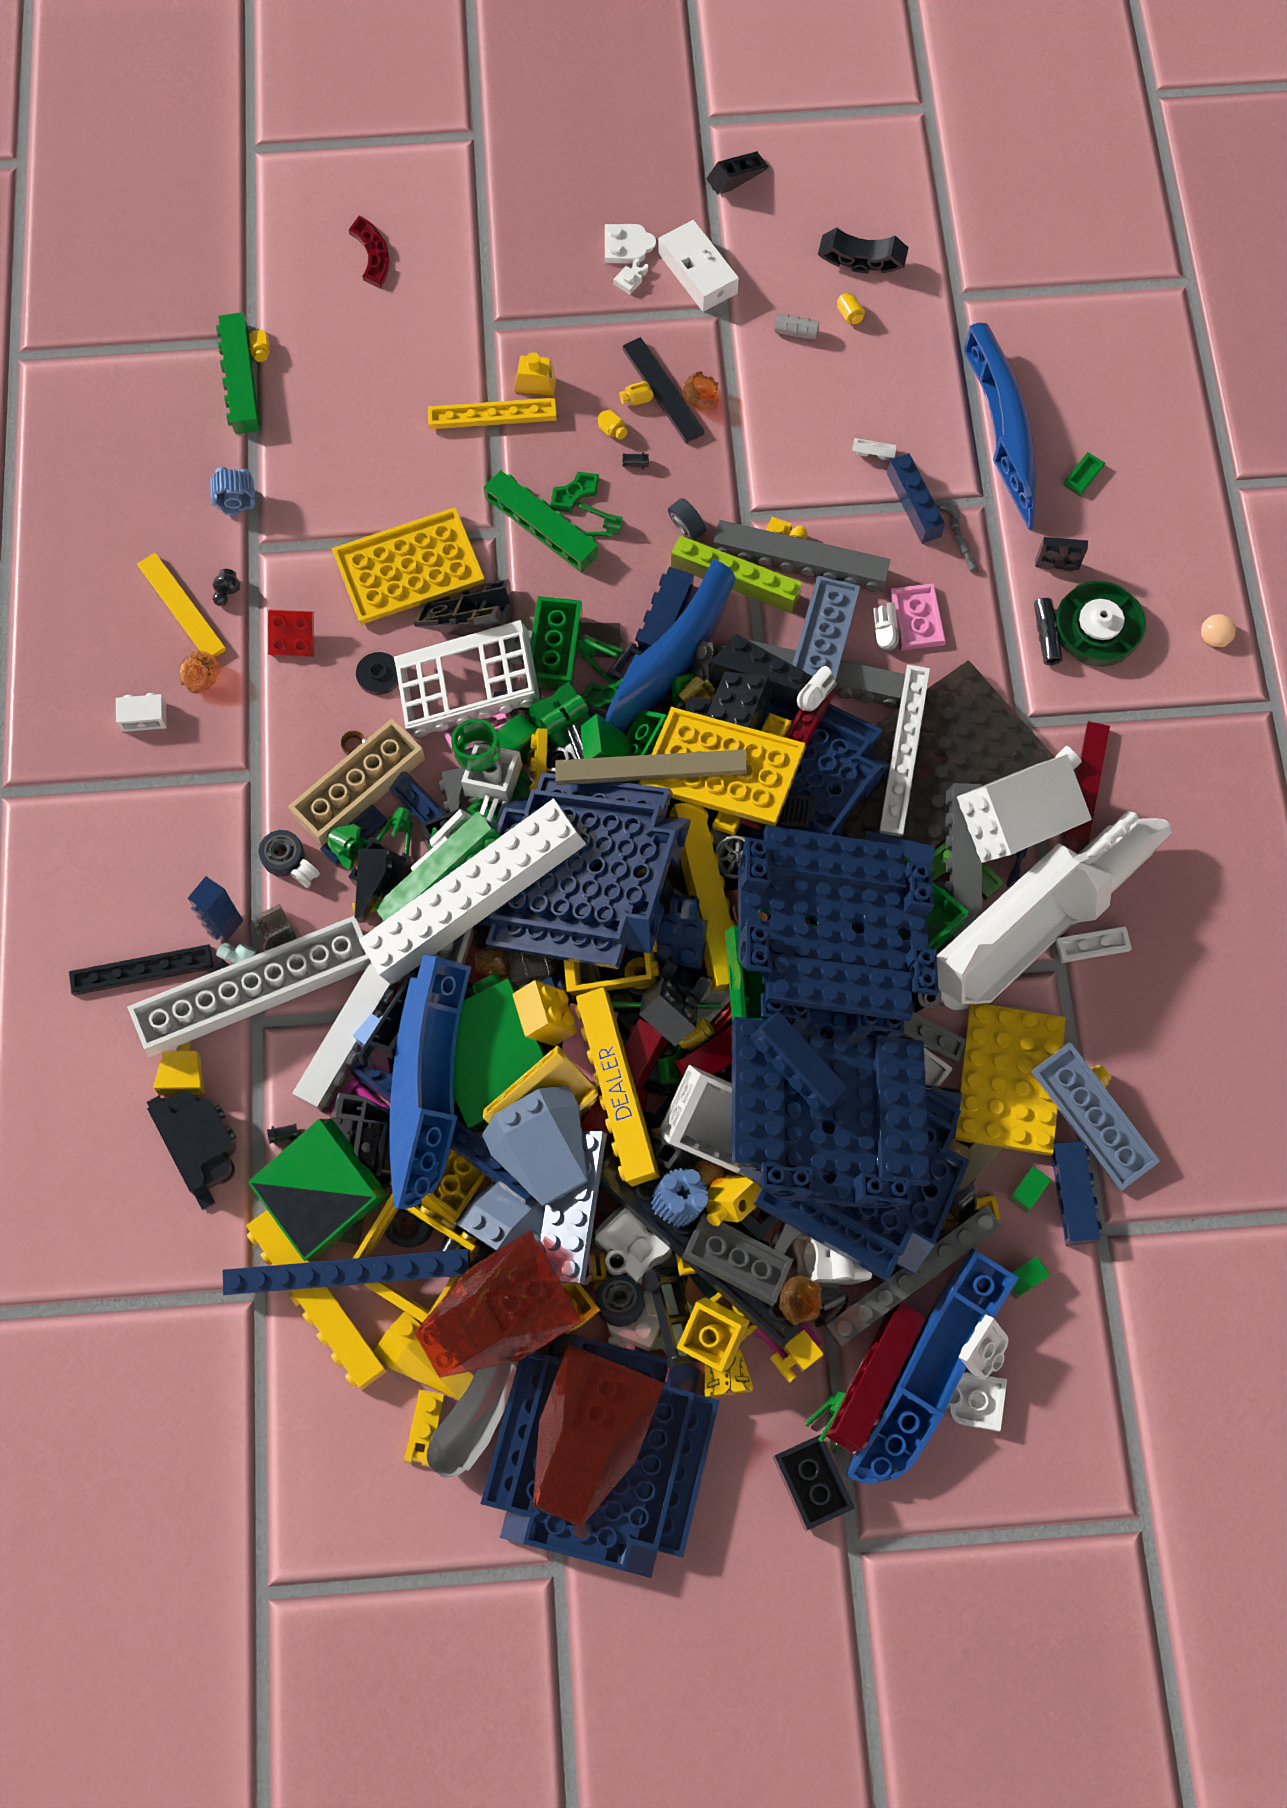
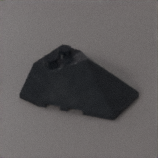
M506 579L482 585V590L470 593L469 589L462 591L463 595L454 599L446 596L422 604L413 622L414 626L464 637L508 624L513 613L510 580Z
M338 1093L330 1119L335 1122L352 1145L358 1159L369 1168L383 1188L391 1187L389 1184L392 1180L390 1165V1109L364 1096Z

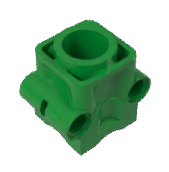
M570 682L559 687L551 697L540 699L525 712L528 719L537 729H547V746L550 750L556 747L563 748L571 744L566 729L574 724L581 726L591 718L585 701L580 695H577Z

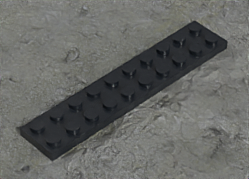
M613 1152L602 1163L599 1185L777 1346L783 1349L814 1310L785 1284L782 1286L776 1303L771 1306L683 1259L682 1256L704 1211L702 1210L694 1221L692 1220L689 1225L684 1227L680 1226L677 1228L676 1225H673V1222L669 1224L668 1220L664 1221V1217L654 1214L655 1210L652 1209L654 1205L651 1204L654 1199L652 1197L654 1190L664 1175L659 1172L660 1178L630 1186L626 1180L623 1181L618 1170V1166H621V1161Z

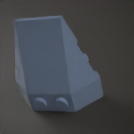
M569 1086L542 1088L532 1092L497 1112L482 1134L490 1154L543 1207L588 1182L585 1151L582 1145L583 1132L579 1117L581 1115L580 1107Z
M493 1181L469 1201L453 1224L481 1240L527 1273L538 1257L546 1206L543 1207L535 1198L525 1205Z

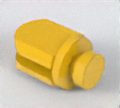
M263 330L252 331L248 336L250 353L256 361L263 362L270 353L268 335Z
M643 381L625 387V391L619 392L622 404H627L628 402L630 406L650 402L653 398V392L648 382Z
M605 410L599 414V429L606 435L618 438L619 440L627 435L628 430L625 428V423L614 412Z
M605 1252L600 1253L602 1276H597L595 1253L590 1254L592 1257L593 1277L589 1283L595 1284L593 1286L594 1292H597L598 1287L604 1280L610 1278L606 1272Z

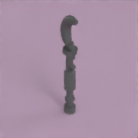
M939 504L938 508L946 510L952 517L949 528L951 531L954 530L956 534L954 538L958 540L957 543L962 555L966 557L969 571H976L978 567L973 562L966 539L962 537L961 529L959 528V512L951 504Z

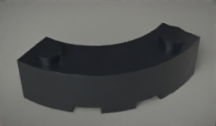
M836 227L822 235L818 256L837 267H840V264L851 267L853 272L868 274L869 270H881V273H888L905 267L909 247L897 236L881 240H867L851 236Z

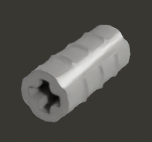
M789 314L777 315L775 333L816 340L819 321L811 320L810 318L794 317Z

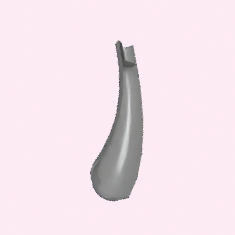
M486 1351L484 1360L468 1389L446 1419L431 1435L432 1440L427 1449V1461L429 1466L441 1477H455L464 1471H469L489 1444L506 1407L518 1365L519 1353L513 1355L509 1364L502 1360L500 1377L493 1403L470 1427L500 1362L499 1358Z

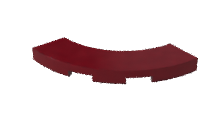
M359 215L349 228V235L361 242L368 254L367 268L362 275L363 281L381 289L389 271L390 262L387 244L378 232V229L370 221Z

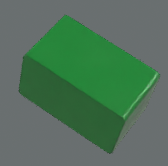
M1033 1166L1008 1200L1027 1213L1052 1179Z
M1037 1256L1012 1273L1019 1278L1010 1292L1017 1299L1050 1276V1273Z

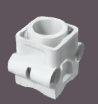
M624 1206L614 1211L596 1230L595 1245L602 1252H605L606 1270L610 1277L617 1275L629 1276L641 1285L643 1274L650 1271L653 1267L664 1263L672 1255V1251L654 1233L648 1232V1228ZM614 1261H620L623 1263V1266L616 1269L611 1264Z
M801 1233L792 1242L793 1251L797 1259V1269L795 1272L796 1287H811L818 1283L855 1285L870 1280L872 1277L871 1272L804 1233Z

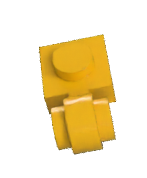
M771 517L766 528L767 531L806 540L808 537L806 528L796 526L791 530L792 523Z

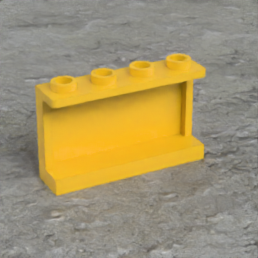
M557 1045L490 1103L483 1111V1118L490 1123L497 1112L532 1092L542 1088L569 1086L581 1111L584 1107L589 1108L596 1102L598 1088Z

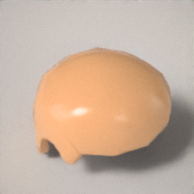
M1224 614L1210 616L1201 627V636L1204 642L1212 647H1226L1234 640L1236 634L1234 622Z

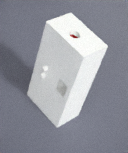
M694 220L659 237L658 254L703 312L738 294L739 277Z

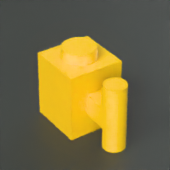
M803 1330L800 1333L796 1332L783 1348L788 1355L787 1358L783 1359L776 1352L770 1359L790 1383L797 1377L791 1370L794 1365L803 1373L819 1360L823 1353L806 1331Z

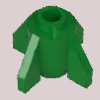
M355 824L336 827L327 836V845L330 847L331 852L337 855L341 864L348 870L353 869L355 860L353 857L358 855L359 849L366 848L369 840L359 837L361 828Z

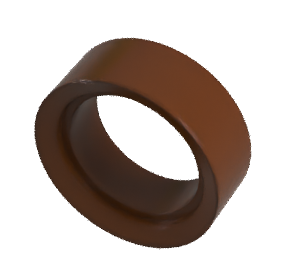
M349 731L342 736L340 744L346 755L352 752L345 747L346 742L351 738H359L363 743L365 737L362 733Z

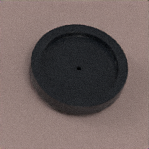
M384 652L370 653L363 657L357 665V682L369 694H387L399 684L394 657Z

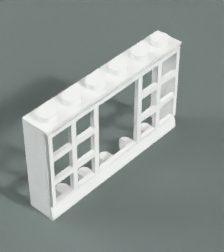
M521 620L394 657L405 730L412 737L420 738L426 736L427 733L445 731L449 727L459 725L468 719L478 718L484 720L498 713L505 714L516 708L530 707L540 700L528 630ZM519 636L521 650L506 654L504 640ZM499 642L501 655L486 659L484 646ZM479 648L488 700L450 710L441 658ZM523 655L525 669L510 673L507 659ZM436 660L438 673L423 677L421 664ZM502 661L504 675L489 679L487 665ZM416 666L418 679L408 681L406 668ZM526 674L529 688L513 692L511 678ZM439 679L441 693L426 697L424 683ZM506 680L508 694L493 698L490 684ZM419 685L421 698L412 701L410 687ZM442 698L445 712L430 716L427 702ZM422 704L424 718L415 720L413 706Z

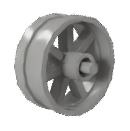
M730 836L718 844L715 853H717L719 858V872L724 876L733 879L738 878V875L732 874V871L736 864L739 870L743 852L741 851L742 841L745 842L746 837ZM737 840L736 849L734 850L729 843ZM725 849L729 851L727 857H724ZM727 860H728L729 862H731V864L729 865L728 869H727V867L725 866V863H724V861H727Z

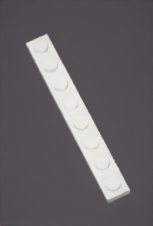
M907 664L879 829L880 834L896 837L903 836L930 668Z

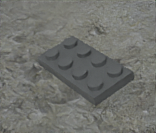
M703 1212L682 1258L773 1306L780 1294L793 1259L723 1222L719 1226H713L707 1220L708 1214Z

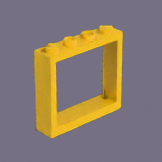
M656 940L652 954L644 953L646 975L581 984L580 964L564 960L567 992L576 996L602 987L608 991L655 983L657 975H660L658 961H655L654 952H657Z
M391 1194L353 1259L370 1257L398 1211L394 1207L393 1194ZM423 1205L421 1208L414 1206L406 1209L465 1248L470 1249V1261H473L481 1247L475 1243V1237L467 1232L460 1234L455 1231L454 1228L456 1226L444 1218L442 1221L433 1217L435 1212ZM463 1276L450 1277L431 1311L386 1282L363 1285L423 1324L434 1326Z

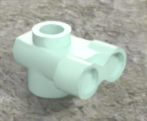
M225 942L218 948L216 956L235 964L254 956L256 950L242 943H239L237 949H235V947Z

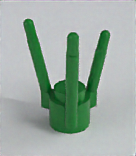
M580 502L577 504L580 509L604 518L603 528L606 531L582 532L586 536H608L613 538L614 533L620 534L623 517L608 514Z
M585 634L577 645V650L582 652L580 657L585 659L611 685L615 682L606 675L607 673L590 656L594 657L600 650L611 656L618 657L616 652L624 653V650Z
M396 808L393 816H389L386 825L376 839L381 841L391 825L393 837L396 836L398 831L403 832L406 830L404 853L409 855L411 830L414 825L411 822L412 812L406 808Z
M838 1391L835 1397L830 1396L826 1403L805 1422V1426H810L831 1407L829 1411L833 1416L819 1437L820 1442H823L826 1438L828 1429L846 1395L843 1392ZM837 1443L834 1444L833 1454H836L839 1445Z

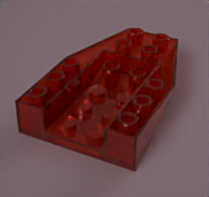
M535 1230L527 1231L468 1269L414 1332L439 1378L520 1361L586 1321L574 1298H570L545 1254L547 1250Z
M568 1344L539 1420L533 1507L582 1527L636 1462L665 1388V1383Z

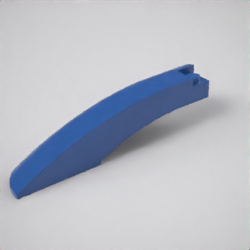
M987 323L972 324L969 327L964 353L982 386L990 409L996 441L993 462L1028 530L1033 528L1035 515L1036 463L1028 411L1013 370L990 326Z
M713 559L695 596L678 620L640 656L635 654L611 702L605 719L622 733L626 734L641 710L653 712L672 693V678L688 673L704 651L725 611L728 595L736 581L733 571L728 566Z
M429 955L422 956L418 977L410 978L394 1058L390 1101V1165L394 1207L397 1209H408L422 1203V1198L428 1193H433L446 1167L457 1116L454 1115L453 1099L454 1056L459 1018L471 966Z
M972 1248L961 1267L959 1269L956 1268L922 1325L924 1328L923 1332L912 1346L913 1353L901 1368L903 1370L902 1376L893 1384L890 1390L892 1396L888 1403L883 1405L880 1411L881 1418L869 1433L870 1441L863 1450L855 1452L845 1474L847 1477L862 1483L878 1484V1482L894 1480L900 1477L914 1465L945 1415L944 1412L966 1369L965 1364L959 1358L962 1347L968 1343L975 1332L977 1324L982 1321L985 1315L992 1318L996 1316L1019 1277Z

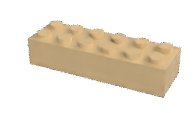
M391 718L288 806L292 817L322 847L327 843V836L331 830L348 825L370 805L386 794L402 771H407L409 774L425 760L423 749Z

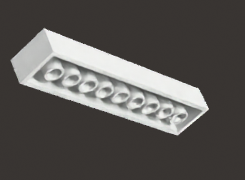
M552 799L360 938L359 941L378 974L393 985L421 964L423 955L433 956L577 852L586 843L563 809Z
M355 916L127 1006L148 1058L367 969L371 960L359 941L363 934L357 920L354 918Z

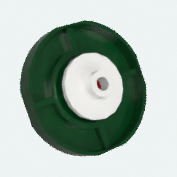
M1090 581L1077 585L1061 600L1055 614L1060 645L1078 661L1093 666H1111L1123 662L1138 648L1146 629V618L1139 601L1123 587L1106 581Z

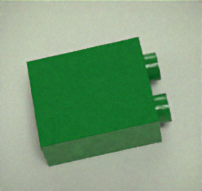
M499 974L486 977L473 985L476 995L463 1001L456 1036L453 1095L468 1128L477 1131L486 1129V1126L489 1124L483 1118L484 1109L549 1053L545 1043L525 1037L513 998V993L520 990V988L509 979L502 981Z

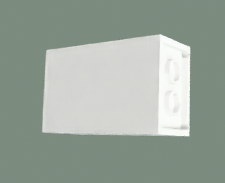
M1068 754L1036 764L957 796L960 809L965 817L981 863L1012 855L1092 820Z
M689 1065L658 1133L669 1144L738 1173L741 1166L732 1165V1083Z

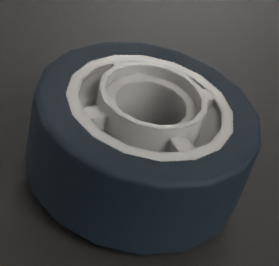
M680 498L668 508L670 518L686 538L694 541L706 532L703 519L686 499Z

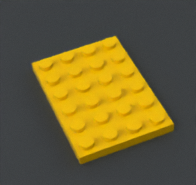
M456 507L331 548L360 625L485 583L484 576Z
M671 707L651 755L745 749L747 774L640 780L639 785L670 788L673 792L671 798L766 825L776 826L803 756L805 743Z
M983 1003L969 1004L966 1044L964 1047L960 1091L962 1092L961 1114L955 1126L957 1129L954 1140L1052 1156L1057 1107L1030 1071L1063 1047L1066 1017Z

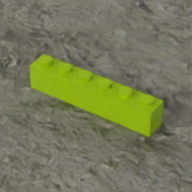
M681 535L679 536L671 552V567L694 574L703 579L712 560H718L728 566L736 577L731 590L787 612H793L800 597L802 582Z

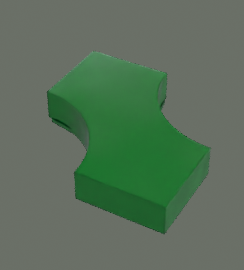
M577 472L574 480L569 484L553 487L550 508L555 511L572 513V509L578 501L586 497H596L599 474Z
M621 678L618 682L607 686L591 682L581 694V697L587 707L591 706L594 708L597 706L602 709L611 705L623 679Z
M677 1044L673 1047V1051L668 1058L658 1061L661 1085H680L683 1077L674 1065V1062L691 1051L688 1049L684 1050L680 1044Z

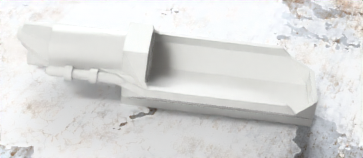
M1127 811L1114 824L1107 826L1078 854L1058 843L937 955L938 988L961 1004L991 1003L1067 929L1078 922L1096 920L1110 906L1111 894L1172 834L1169 822L1158 818L1139 819L1136 813Z

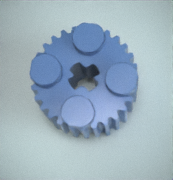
M225 467L217 468L210 480L211 505L221 511L223 510L225 515L230 516L240 514L241 510L245 511V509L254 508L255 490L251 472L248 469L228 470Z
M681 1168L679 1171L675 1169L667 1173L656 1186L652 1196L654 1199L651 1204L654 1205L652 1207L655 1210L654 1214L664 1217L663 1220H668L669 1224L673 1222V1225H676L677 1228L689 1225L692 1220L694 1221L708 1202V1192L705 1191L707 1186H704V1181L701 1182L700 1174L693 1169H685L683 1171Z

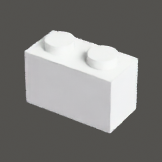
M148 693L145 696L125 695L124 697L116 698V724L121 732L167 728V704L163 696L156 693Z

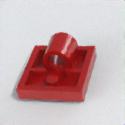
M269 609L268 655L313 657L314 611Z

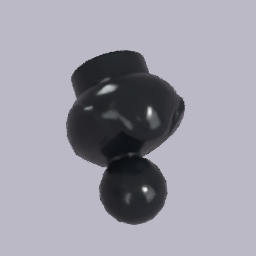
M221 569L218 576L214 578L212 586L216 593L211 598L215 605H226L228 602L227 594H234L240 590V582L236 578L237 574L235 571Z

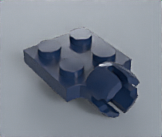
M675 894V896L670 898L669 912H664L658 930L655 961L666 962L668 957L671 956L673 958L672 961L677 963V965L701 969L704 963L708 920L699 917L700 901L698 897L691 895V899H687V894Z

